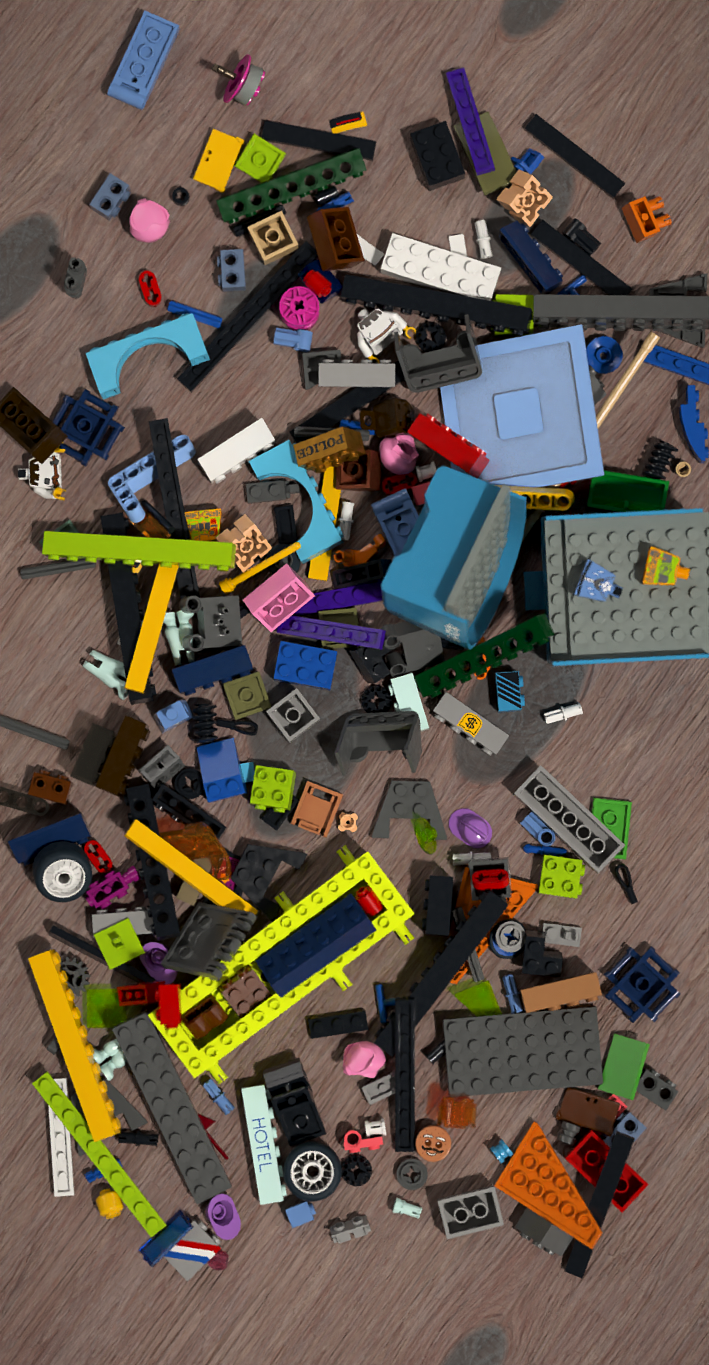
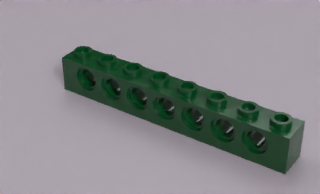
M355 148L218 198L216 202L223 221H228V224L239 221L238 217L246 215L247 218L256 215V211L263 208L264 211L274 208L276 203L286 204L293 201L292 197L298 195L300 198L308 196L311 190L317 189V191L327 189L328 184L333 182L335 185L346 182L345 178L360 177L364 175L363 171L367 169L360 149ZM343 162L350 164L348 172L340 170V165ZM329 168L332 170L331 178H323L322 172L324 169ZM307 175L314 176L315 181L312 185L305 184L304 179ZM291 181L297 184V188L293 192H289L286 188L287 184ZM277 188L279 190L277 198L269 197L270 189ZM253 195L261 196V202L258 205L251 203ZM236 201L243 203L244 207L241 211L233 209V204Z
M541 614L414 676V679L422 697L431 696L432 699L441 695V690L443 689L449 691L457 687L456 683L459 681L463 684L472 680L471 676L474 674L479 676L488 672L486 668L490 666L493 669L502 665V660L506 658L507 661L517 658V653L521 651L524 654L533 650V645L537 643L540 646L549 642L548 638L555 634L546 614ZM529 631L532 633V639L529 636ZM514 639L517 642V646L514 645ZM498 646L501 648V654L498 651Z

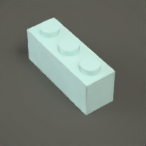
M413 673L390 679L391 684L388 685L391 696L395 695L396 703H393L395 711L417 712L420 718L421 731L428 730L429 725Z

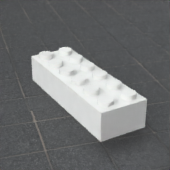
M392 233L381 266V274L434 291L489 301L492 300L501 272L500 267Z

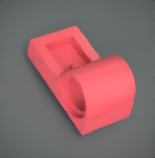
M349 1130L344 1136V1149L349 1150V1153L361 1152L360 1148L368 1147V1150L380 1149L379 1145H383L382 1136L362 1139L361 1134L357 1130ZM354 1133L358 1136L359 1140L356 1144H350L347 1141L349 1134Z

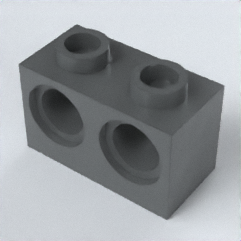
M167 745L139 771L144 779L157 791L162 784L169 781L185 765L180 757Z
M652 1068L649 1071L644 1069L636 1091L662 1109L667 1110L679 1092L675 1089L677 1085L668 1079L666 1082L659 1078L661 1074ZM647 1077L653 1079L654 1083L651 1088H645L643 1085V1081ZM663 1088H667L670 1092L667 1099L660 1097V1091Z

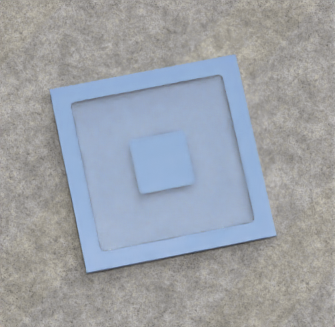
M582 324L477 345L482 365L481 376L476 379L440 387L445 425L471 442V446L474 444L486 452L487 455L485 457L490 460L478 479L493 485L505 484L508 486L540 488L605 476ZM451 462V469L470 475Z

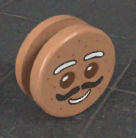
M429 1125L418 1132L415 1139V1147L418 1154L424 1160L437 1162L444 1159L450 1152L451 1138L444 1128L437 1125Z

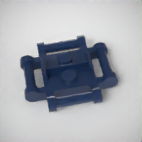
M87 389L83 391L77 401L65 395L62 399L64 402L52 421L55 425L59 426L69 406H74L61 430L68 436L67 440L86 449L87 452L83 455L63 443L60 444L59 448L65 449V454L80 461L85 467L90 462L93 454L107 461L109 451L120 432L122 433L125 428L112 420L119 407L116 405L112 406L90 394L91 392ZM89 401L109 413L106 416L84 403ZM109 426L113 427L114 429L102 450L97 449Z
M653 946L642 957L633 948L629 947L626 950L627 953L618 963L604 974L614 984V987L604 997L615 1003L629 1017L632 1023L643 1012L655 1023L658 1015L674 998H678L681 995L670 984L680 972L677 969H673L655 952L656 949ZM649 957L669 975L666 979L646 961ZM634 958L637 962L618 980L615 976ZM667 989L669 993L652 1011L648 1008ZM618 990L638 1007L635 1012L616 995Z

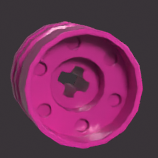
M295 286L288 289L282 295L279 306L283 323L294 331L297 329H311L319 318V301L317 296L304 286ZM303 304V310L299 309L297 311L296 305Z

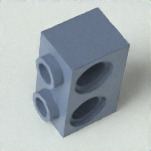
M110 173L89 204L90 208L110 221L112 217L115 218L118 215L121 203L123 201L126 202L131 194L129 192L130 186ZM116 186L122 188L118 194L112 193V189ZM105 202L111 203V207L107 210L101 208Z
M243 249L220 250L221 256H217L218 268L221 267L222 275H218L219 286H222L223 292L246 290ZM233 257L236 259V262L233 265H228L225 262L226 259ZM229 276L237 278V281L233 284H229L226 280Z
M629 1111L626 1114L622 1112L616 1119L618 1123L613 1127L614 1130L611 1137L603 1134L604 1138L602 1140L611 1147V1138L615 1135L616 1131L634 1137L635 1142L646 1127ZM627 1120H633L635 1124L631 1131H627L624 1127Z

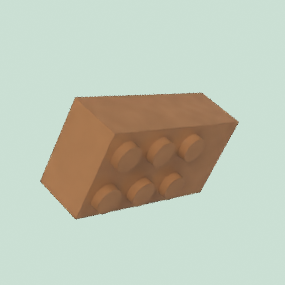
M597 972L519 990L524 1013L548 1008V1011L561 1009L560 1005L567 1004V1007L579 1005V1000L585 999L586 1002L599 1000L598 996L602 995Z

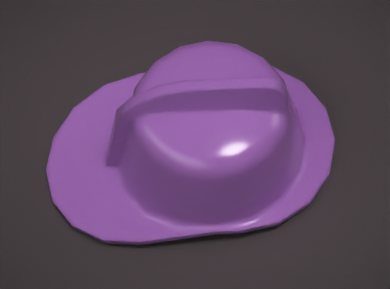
M459 809L449 819L451 832L468 846L481 848L490 842L492 837L491 826L475 812L469 809Z
M158 942L145 944L143 946L145 953L140 955V960L150 976L155 978V981H165L166 985L172 983L176 979L178 971L166 969L161 965L169 948Z
M226 1194L214 1196L209 1200L206 1207V1217L211 1222L217 1236L225 1240L233 1239L238 1235L241 1227L240 1217L234 1202Z

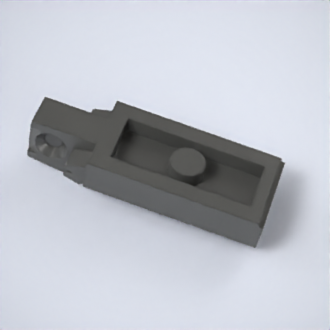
M284 480L246 484L248 504L283 501L289 499L290 494L300 493L299 484L289 485V481Z

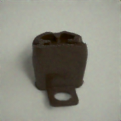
M390 398L375 404L373 411H360V427L363 430H375V434L379 438L397 434L404 435L408 433L407 431L415 421V410L405 399ZM365 415H368L371 419L370 426H367L364 422Z

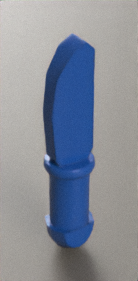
M526 844L523 847V851L528 854L535 853L557 857L567 854V850L561 848L533 846L530 844Z

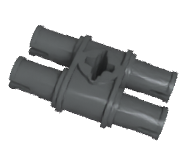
M76 257L71 258L69 261L64 288L68 296L78 299L82 295L87 268L85 263L79 258L76 259Z

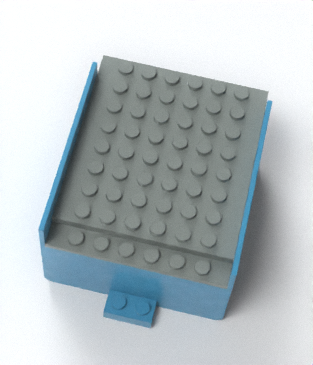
M703 508L540 517L543 571L523 573L525 610L544 609L555 634L549 637V642L546 643L547 663L559 666L709 658V512H703ZM649 547H654L680 557L679 566L690 568L688 579L676 578V583L672 586L643 585L642 579ZM587 560L593 561L615 575L613 584L623 587L619 598L608 594L606 601L602 602L573 595Z

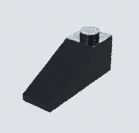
M378 559L331 571L334 590L383 581L392 560Z

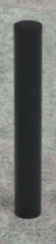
M147 500L141 502V506L169 533L175 531V527Z

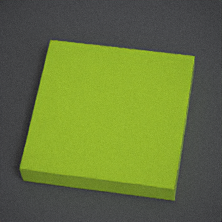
M253 134L235 167L262 183L273 178L287 153L258 135Z

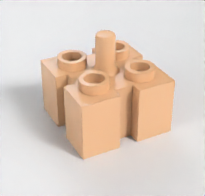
M518 170L510 180L512 183L509 189L504 188L496 200L505 209L510 210L509 214L516 221L531 227L539 216L538 210L540 208L545 209L553 197L545 188L540 187V183L533 175Z
M246 514L233 523L235 525L230 531L226 529L216 537L218 542H228L236 545L235 564L242 572L255 563L253 559L257 556L262 558L272 549L271 545Z

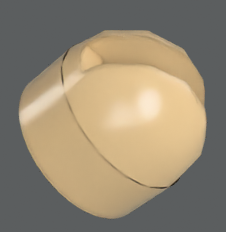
M684 461L678 463L676 473L681 477L688 476L691 473V465ZM687 465L689 469L680 473L679 469Z

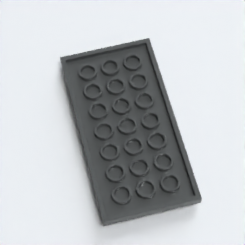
M597 1007L443 1019L450 1098L603 1084Z

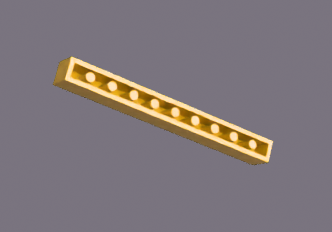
M53 949L28 958L94 1142L120 1133V1121L114 1115V1104L108 1098V1089L105 1081L101 1079V1068L93 1057L94 1049L88 1043V1033L86 1027L82 1026L80 1010L78 1007H75L73 1001L74 993L68 987V977L66 972L62 971L59 953Z

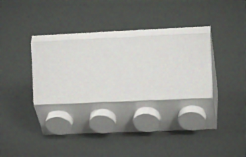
M261 418L197 460L211 484L214 482L218 484L226 478L225 475L229 472H237L246 461L249 463L260 452L264 451L265 453L272 449L275 439L263 418Z

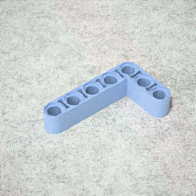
M180 435L172 439L176 467L191 459L195 455L196 450L187 435ZM154 451L118 472L108 481V486L129 520L133 523H138L145 517V511L134 493L158 479Z

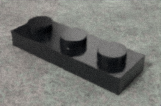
M366 1011L308 1019L311 1039L368 1030Z

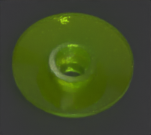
M419 817L414 823L416 838L425 853L433 854L437 847V832L426 819Z

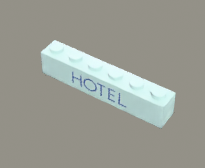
M265 1084L242 1088L260 1205L284 1201L283 1196H287L285 1184L281 1185L280 1177L284 1176L282 1165H278L277 1160L281 1156L279 1146H275L274 1138H277L276 1126L272 1127L271 1119H274L273 1107L269 1108L268 1100L271 1099L270 1092L265 1087Z

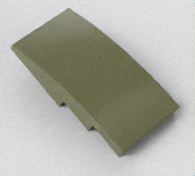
M485 112L479 115L495 171L476 175L461 123L454 125V130L461 142L462 149L484 196L511 185L510 180L516 174L509 154L489 112Z

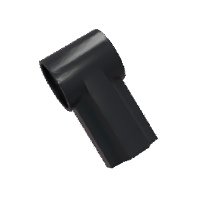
M576 218L562 232L567 239L577 244L590 256L601 245L587 231L585 225Z

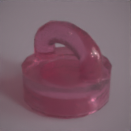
M219 1250L208 1261V1264L215 1270H224L227 1268L229 1256L226 1252Z

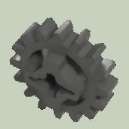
M66 957L65 962L61 960L60 965L62 971L64 970L69 975H74L72 978L73 982L67 981V984L73 993L79 997L81 996L80 990L86 992L84 985H90L86 978L91 977V975L85 973L89 968L82 967L83 961L76 963L77 958L75 957L72 961H70L69 957ZM67 965H74L78 969L75 971L70 970ZM82 975V982L78 987V977Z

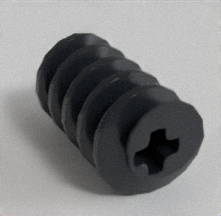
M658 440L659 443L654 445L657 450H652L651 452L654 457H649L648 459L651 464H646L645 466L648 471H643L642 475L648 478L666 480L662 473H669L665 466H672L668 459H675L671 452H678V449L667 442Z
M194 704L198 708L193 709V713L198 715L193 717V720L199 722L193 725V728L199 730L194 732V736L199 737L194 740V743H214L213 740L217 739L218 736L212 733L217 731L218 728L212 727L213 724L217 723V720L212 719V717L217 715V713L212 712V709L217 708V705Z

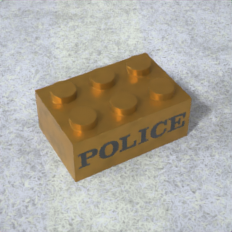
M343 426L293 445L298 467L315 471V473L325 472L326 468L341 466L345 461H354L359 459V456L366 454L361 432Z

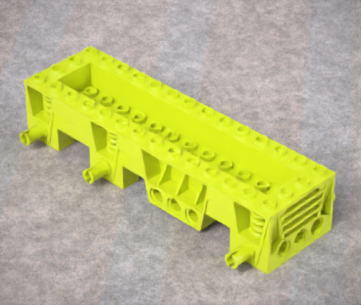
M344 845L342 849L346 855L340 849L336 853L345 863V869L298 904L293 905L285 892H281L280 895L284 901L278 895L274 899L283 909V915L241 945L236 954L231 955L233 958L231 962L220 961L227 969L225 972H222L223 975L219 981L200 976L181 990L182 1015L189 1009L196 1007L206 997L213 995L228 1015L223 1024L212 1028L206 1036L196 1039L183 1020L182 1024H178V1028L165 1029V1025H160V1021L156 1020V1009L148 1015L194 1078L205 1070H209L219 1085L223 1082L222 1079L226 1080L228 1078L218 1064L221 1058L328 978H334L342 991H345L347 987L343 981L348 987L353 985V983L350 982L342 971L343 967L391 931H395L404 945L409 943L405 935H407L410 941L415 938L405 926V921L414 915V912L368 851L355 859L347 846ZM363 886L371 887L383 906L376 915L370 916L369 913H366L377 930L280 998L270 983L264 982L261 979L262 971L257 965L256 960L350 893L355 898L358 889ZM250 965L272 996L240 1019L218 987L221 986L224 980L236 975L240 968Z

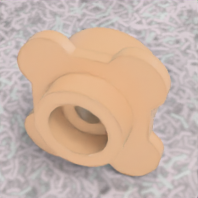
M341 813L339 815L340 825L338 828L340 831L350 830L355 832L357 830V814Z

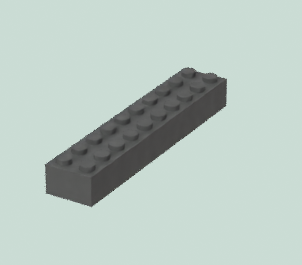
M534 294V327H538L539 330H548L549 328L561 329L582 324L583 331L587 330V328H595L597 331H604L606 328L624 331L626 328L633 329L634 331H644L645 329L663 331L664 329H671L674 332H680L683 329H691L693 332H700L702 329H709V296Z
M148 1010L113 1026L112 1030L196 1204H199L232 1188V1184L155 1024L149 1018Z

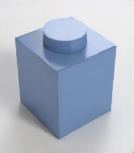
M303 1201L285 1209L292 1228L314 1220L313 1215L316 1214L313 1204H309L308 1201Z

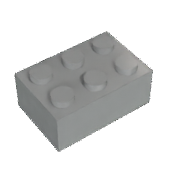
M494 1185L437 1199L447 1239L504 1225Z

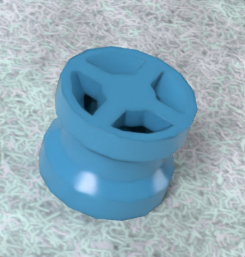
M502 1139L498 1145L490 1148L500 1163H503L507 1156L513 1155Z

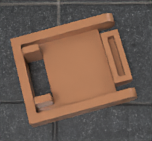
M307 781L291 824L295 825L297 819H300L298 827L320 835L323 828L325 829L323 837L327 838L343 794ZM318 789L331 794V801L328 802L313 796L314 790Z

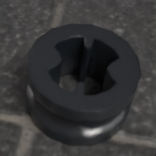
M179 187L173 191L172 197L176 205L184 206L189 202V192L185 188ZM180 192L182 195L186 194L183 201L176 199Z

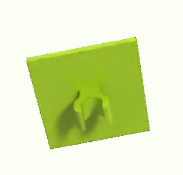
M129 918L94 934L110 970L145 953Z

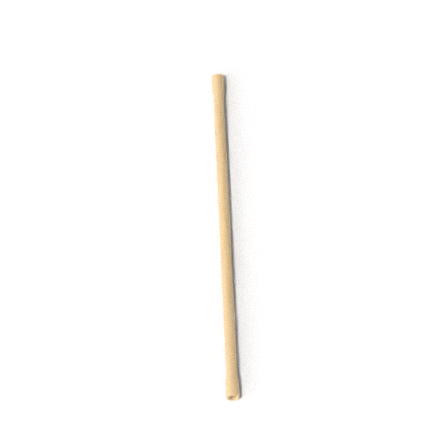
M649 333L640 350L596 414L598 428L647 355L660 339L655 333ZM561 484L551 485L547 488H559ZM541 496L544 502H550L547 496ZM533 509L526 519L522 542L544 510Z

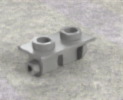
M366 1215L356 1216L352 1220L338 1222L329 1227L334 1243L338 1242V1244L351 1240L350 1233L352 1232L355 1238L368 1235V1232H371Z

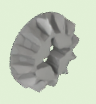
M513 921L500 924V927L496 930L495 937L498 947L505 952H516L523 947L526 938L524 928L519 923ZM512 931V936L517 940H510L508 942V938L503 934H510Z

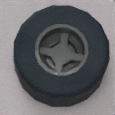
M279 544L274 546L269 551L267 558L290 545ZM295 551L269 566L268 570L273 575L287 563L297 573L300 569L301 561Z

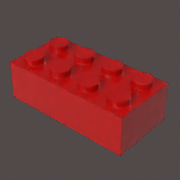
M419 413L407 431L417 440L477 479L490 461L485 457L487 455L486 452L474 444L471 446V442L443 423L441 425L437 419L428 413L426 416Z
M590 1129L564 1158L596 1187L610 1147ZM627 1163L611 1201L622 1213L649 1185Z

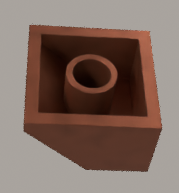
M365 450L366 454L359 456V459L345 461L343 465L336 467V489L380 491V452Z

